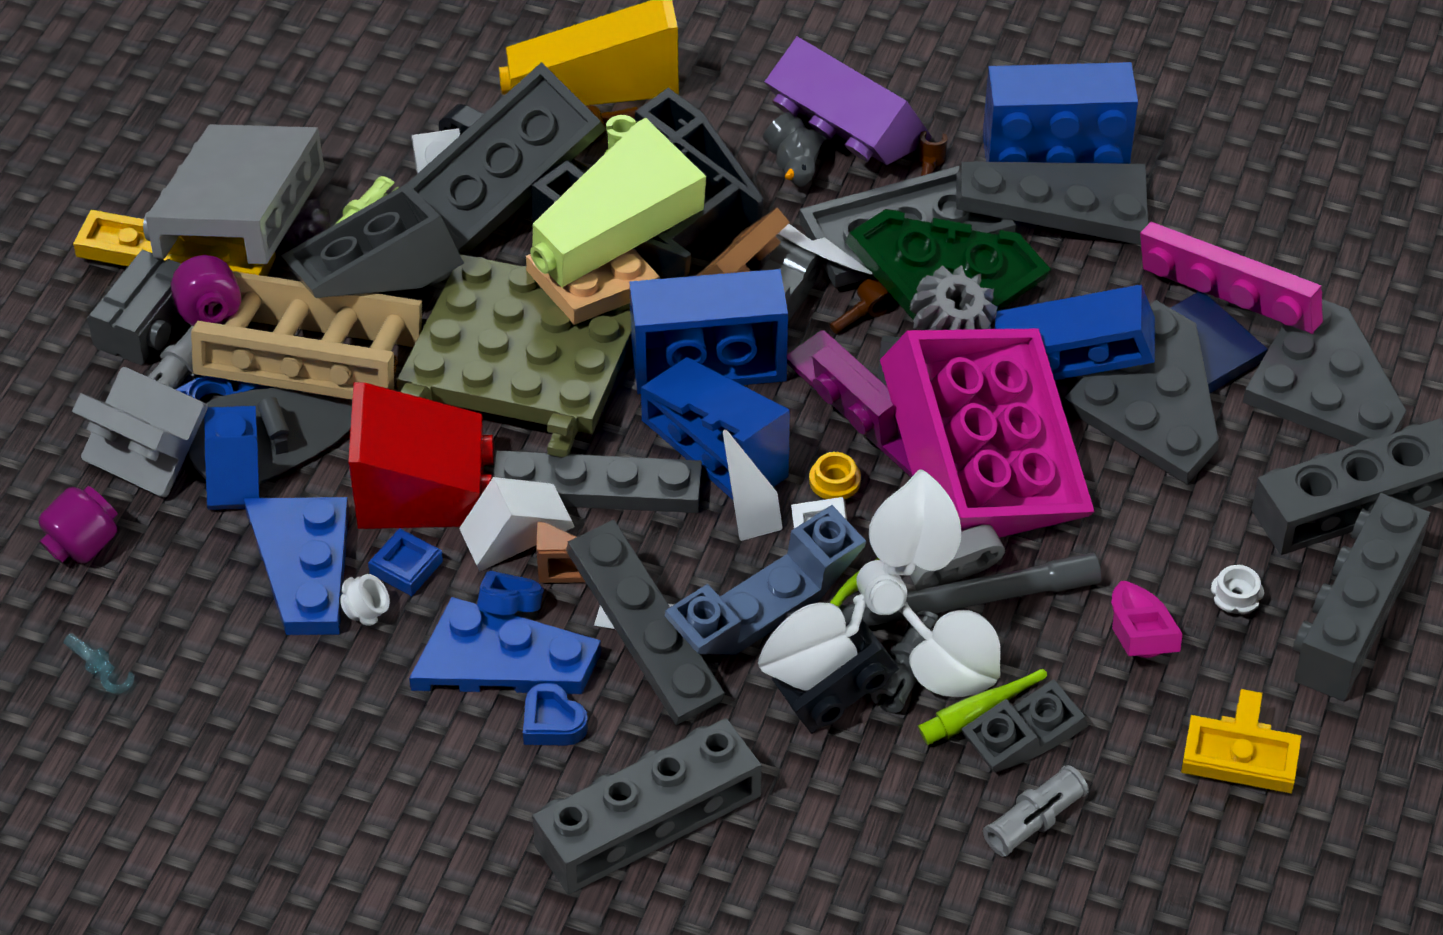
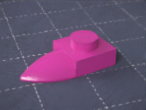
M1120 581L1112 593L1111 605L1114 612L1112 629L1128 656L1151 658L1161 653L1180 652L1182 632L1166 606L1146 589L1128 581Z

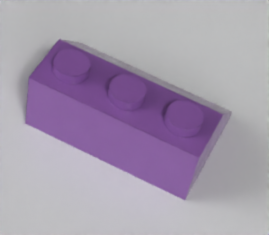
M796 36L764 81L776 96L772 102L785 113L790 112L794 117L798 113L811 119L808 124L815 131L830 140L835 134L846 140L845 147L866 162L871 157H874L888 165L917 150L919 135L922 131H927V141L932 137L906 100Z

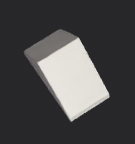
M493 477L459 529L480 572L537 545V522L550 524L563 531L574 528V524L554 484Z

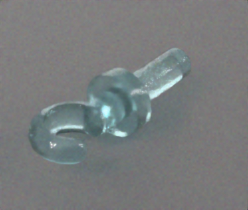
M70 633L64 639L63 643L86 661L85 670L90 674H96L98 671L101 673L100 681L107 691L119 694L127 691L134 682V674L132 672H128V679L123 684L115 685L108 681V677L115 667L108 662L109 653L103 648L94 651L73 633Z

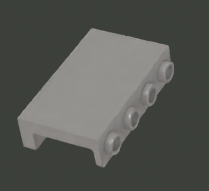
M209 124L200 139L194 143L191 152L182 165L178 166L175 175L167 187L163 188L156 203L145 214L143 232L145 239L151 242L153 257L165 259L180 235L244 238L248 264H267L325 170L318 127Z

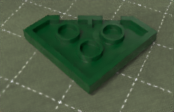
M889 209L881 211L849 232L845 241L849 248L913 320L916 314L910 311V304L917 293L916 288L923 278L927 275L933 276L935 270L939 269L942 265L951 274L962 265L965 276L971 279L981 274L979 286L981 288L994 289V298L991 303L998 307L996 311H999L1046 279L1051 270L1019 233L1000 230L998 235L974 231L971 224L933 218L931 222L904 218L905 212Z

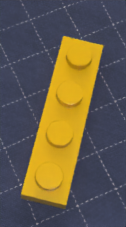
M90 210L73 243L76 257L129 266L142 250L152 253L151 242L145 239L143 232L144 219ZM180 235L163 260L170 259L183 263L195 256L210 255L226 262L232 271L267 276L276 258V253L274 252L267 264H248L244 238Z

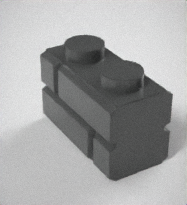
M145 250L139 252L87 317L93 345L98 350L115 356L120 354L123 359L139 365L145 363L155 349L162 350L169 340L171 328L181 316L171 292L173 274L181 263L170 259L164 261L163 259L154 258L153 253Z

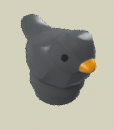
M786 112L776 118L763 134V140L768 144L770 152L776 154V163L785 172V178L799 187L807 185L812 180L815 172V161L819 152L832 148L837 142L835 137L830 140L814 130L806 129L804 122L800 118H795L790 112Z

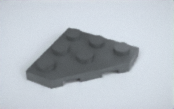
M1323 299V322L1311 334L1283 324L1245 389L1243 403L1353 446L1369 438L1377 439L1399 432L1406 414L1404 405L1349 309Z
M1155 300L1150 305L1155 316V363L1085 375L1064 397V409L1188 485L1218 451V434L1197 325L1185 316Z

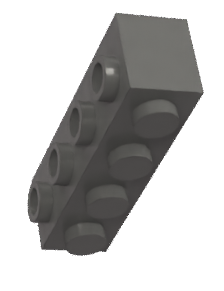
M1380 493L1371 512L1362 509L1351 535V538L1356 540L1353 547L1343 546L1334 564L1332 575L1337 578L1333 585L1323 583L1312 610L1313 613L1317 614L1314 622L1310 623L1304 620L1295 638L1292 650L1300 653L1294 682L1345 702L1421 551L1431 512Z
M727 718L710 726L698 727L691 731L686 738L662 750H653L646 753L638 762L619 772L602 775L595 779L589 787L565 799L558 798L547 803L539 812L532 815L535 847L569 895L761 797L762 765Z

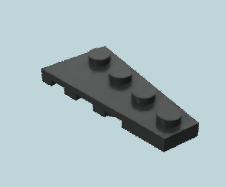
M961 162L956 175V209L1141 245L1140 233L1148 225L1145 164Z

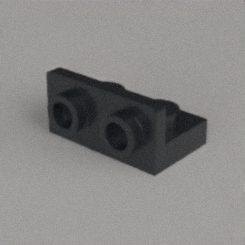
M863 619L861 620L858 632L849 637L856 646L858 654L810 690H801L777 678H772L794 713L811 734L820 727L836 722L843 715L847 707L865 694L874 693L882 688L889 677L899 670L891 656Z

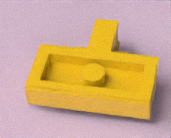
M1241 689L1235 718L1222 716L1221 720L1191 715L1181 773L1292 794L1301 735L1271 730L1270 724L1259 723L1258 719L1263 693Z

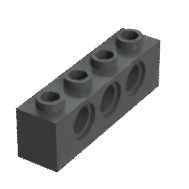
M1439 418L1423 424H1412L1399 432L1377 439L1369 438L1361 441L1356 446L1331 454H1319L1309 461L1285 469H1273L1257 478L1251 511L1279 554L1284 555L1352 532L1362 509L1371 512L1380 493L1421 509L1443 502V420Z

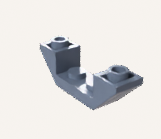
M831 505L791 530L788 553L720 597L709 584H706L665 610V617L698 654L736 655L775 630L785 620L786 613L795 612L804 606L817 603L862 551L866 540Z

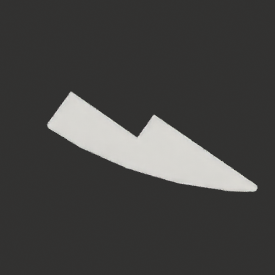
M790 224L778 233V235L823 258L860 272L872 274L870 270L825 237L811 240Z

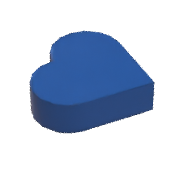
M489 571L480 585L477 606L486 612L498 615H511L517 611H538L541 608L544 589L538 582L528 578Z
M541 683L532 687L527 693L523 725L524 745H574L586 736L588 731L587 712L581 704L576 701L567 700V694L562 687L553 683Z

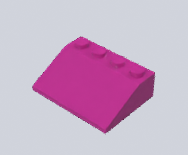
M1039 328L907 330L880 359L891 402L894 404L895 416L912 476L918 470H924L944 488L957 510L962 531L979 525H991L1000 538L1089 517L1095 512Z

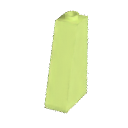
M647 118L638 121L533 223V243L530 250L532 260L542 273H548L561 287H564L704 210L706 176Z

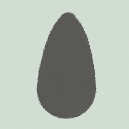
M268 388L225 395L206 403L208 407L256 406L259 485L283 476L312 461L336 446L351 430L352 399L284 388ZM203 418L187 455L194 469L206 479Z

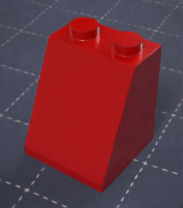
M353 382L348 463L358 529L460 527L492 479V474H484V465H494L493 434L484 435L482 414L365 382Z

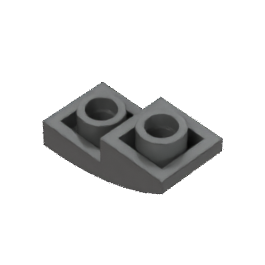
M1053 679L1014 706L1007 699L1003 700L963 727L962 733L991 770L998 772L1045 753L1087 728L1088 725L1084 714Z

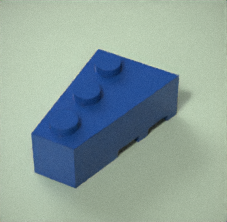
M688 357L641 387L642 421L686 460H702V474L732 500L733 495L723 430H727L773 487L789 477L790 410Z

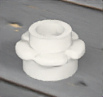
M1231 565L1224 568L1211 585V592L1215 595V604L1220 609L1230 613H1251L1258 608V600H1261L1264 596L1260 577L1253 569L1244 565Z
M365 574L355 579L349 577L342 585L341 607L350 619L360 621L363 625L371 626L377 623L378 616L388 610L390 605L388 591L376 576Z

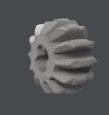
M942 265L939 269L935 270L933 276L927 275L923 278L916 288L917 293L910 304V311L916 314L913 320V329H991L990 325L997 315L996 310L998 308L991 303L994 298V289L981 288L979 286L981 274L971 279L965 276L962 265L956 268L953 274Z

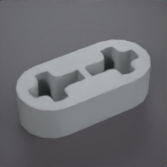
M991 525L975 526L962 531L959 549L946 567L936 571H929L915 566L913 574L909 575L917 590L949 584L990 568L1003 557L1005 547Z

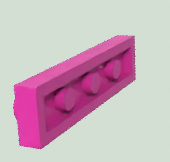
M1150 222L1140 233L1144 270L1311 334L1323 322L1322 285L1154 222Z

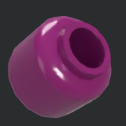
M210 255L192 257L181 263L173 274L171 280L172 297L184 321L193 327L197 321L224 325L228 318L239 310L241 304L240 287L229 265L218 257Z
M87 486L84 490L77 487H69L41 513L38 523L46 535L39 542L60 563H63L68 557L77 563H87L117 533V526L113 519L118 513L92 487Z

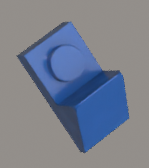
M256 406L208 407L204 416L207 510L245 509L243 498H259Z

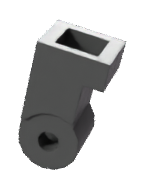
M785 239L773 250L769 260L761 270L781 269L789 321L808 297L809 291L814 286L822 267V257Z

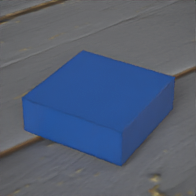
M399 528L368 562L369 574L413 596L443 562L442 550Z

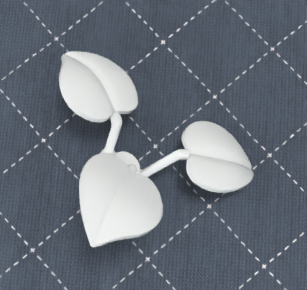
M921 469L918 470L904 486L881 504L872 517L868 533L869 542L880 560L868 562L860 569L857 575L856 583L860 595L855 596L853 599L855 608L849 625L846 626L845 618L840 608L832 603H813L798 609L776 628L764 645L758 660V665L762 672L795 688L805 691L810 690L858 654L856 646L849 637L858 632L864 610L868 607L878 615H891L899 611L914 629L926 639L919 643L909 656V665L914 676L926 689L942 696L966 697L981 693L996 684L1000 678V642L996 631L986 618L970 610H956L939 618L933 631H931L906 602L907 588L900 575L909 576L913 574L915 566L929 571H936L946 567L955 557L961 542L962 530L957 510L944 488L929 473Z

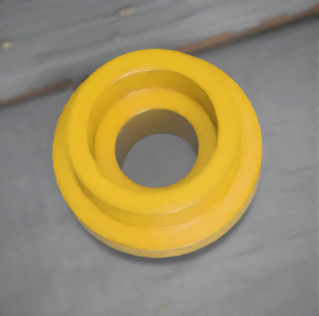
M829 452L819 457L812 466L809 473V484L813 492L823 499L843 497L845 500L858 491L861 484V473L850 456L841 452Z

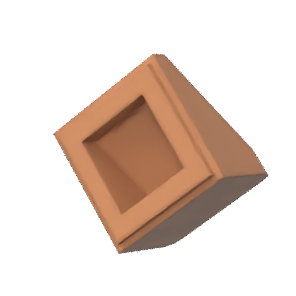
M537 522L536 550L539 583L585 582L566 552L568 541L576 538V536L544 522Z

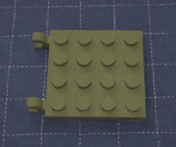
M461 254L460 256L464 264L452 271L397 379L398 391L447 405L547 425V432L552 433L547 447V454L562 458L568 456L577 431L593 434L631 347L630 303L574 325L526 271V266Z

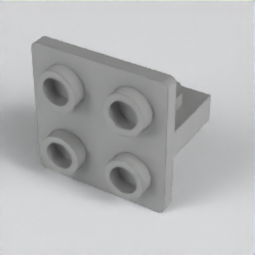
M122 367L106 402L80 393L72 412L90 420L86 429L91 432V435L81 454V458L158 496L167 497L205 416L208 405L132 369Z

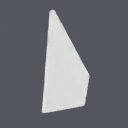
M723 430L740 541L782 530L777 491L727 430Z

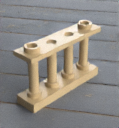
M232 271L241 292L239 310L228 318L225 325L197 321L191 330L193 374L352 399L353 382H365L394 390V352L391 350L395 344L414 347L422 332V301L376 293L315 298L300 281ZM251 321L277 325L273 332L247 328ZM298 329L325 333L321 340L294 336ZM346 337L373 341L370 348L343 344Z

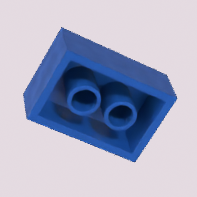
M1132 63L988 66L983 124L986 162L1130 164L1138 108Z
M781 269L629 281L631 346L637 394H641V387L686 357L741 385L787 381L788 310Z

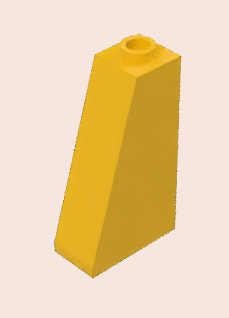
M650 0L506 47L507 66L499 67L502 95L507 94L541 62L585 106L653 99L667 88H670L679 95L678 26L673 1Z

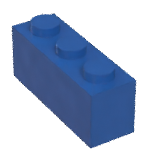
M1142 284L997 311L995 317V329L1039 328L1054 380L1155 363V316Z

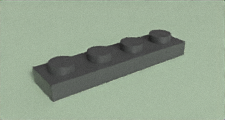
M497 451L493 477L554 484L565 507L698 513L702 460L569 454L562 458L548 455L547 453Z
M613 519L568 541L566 552L675 725L722 702L725 694L702 656L690 646L666 619L665 610L670 608L615 520Z

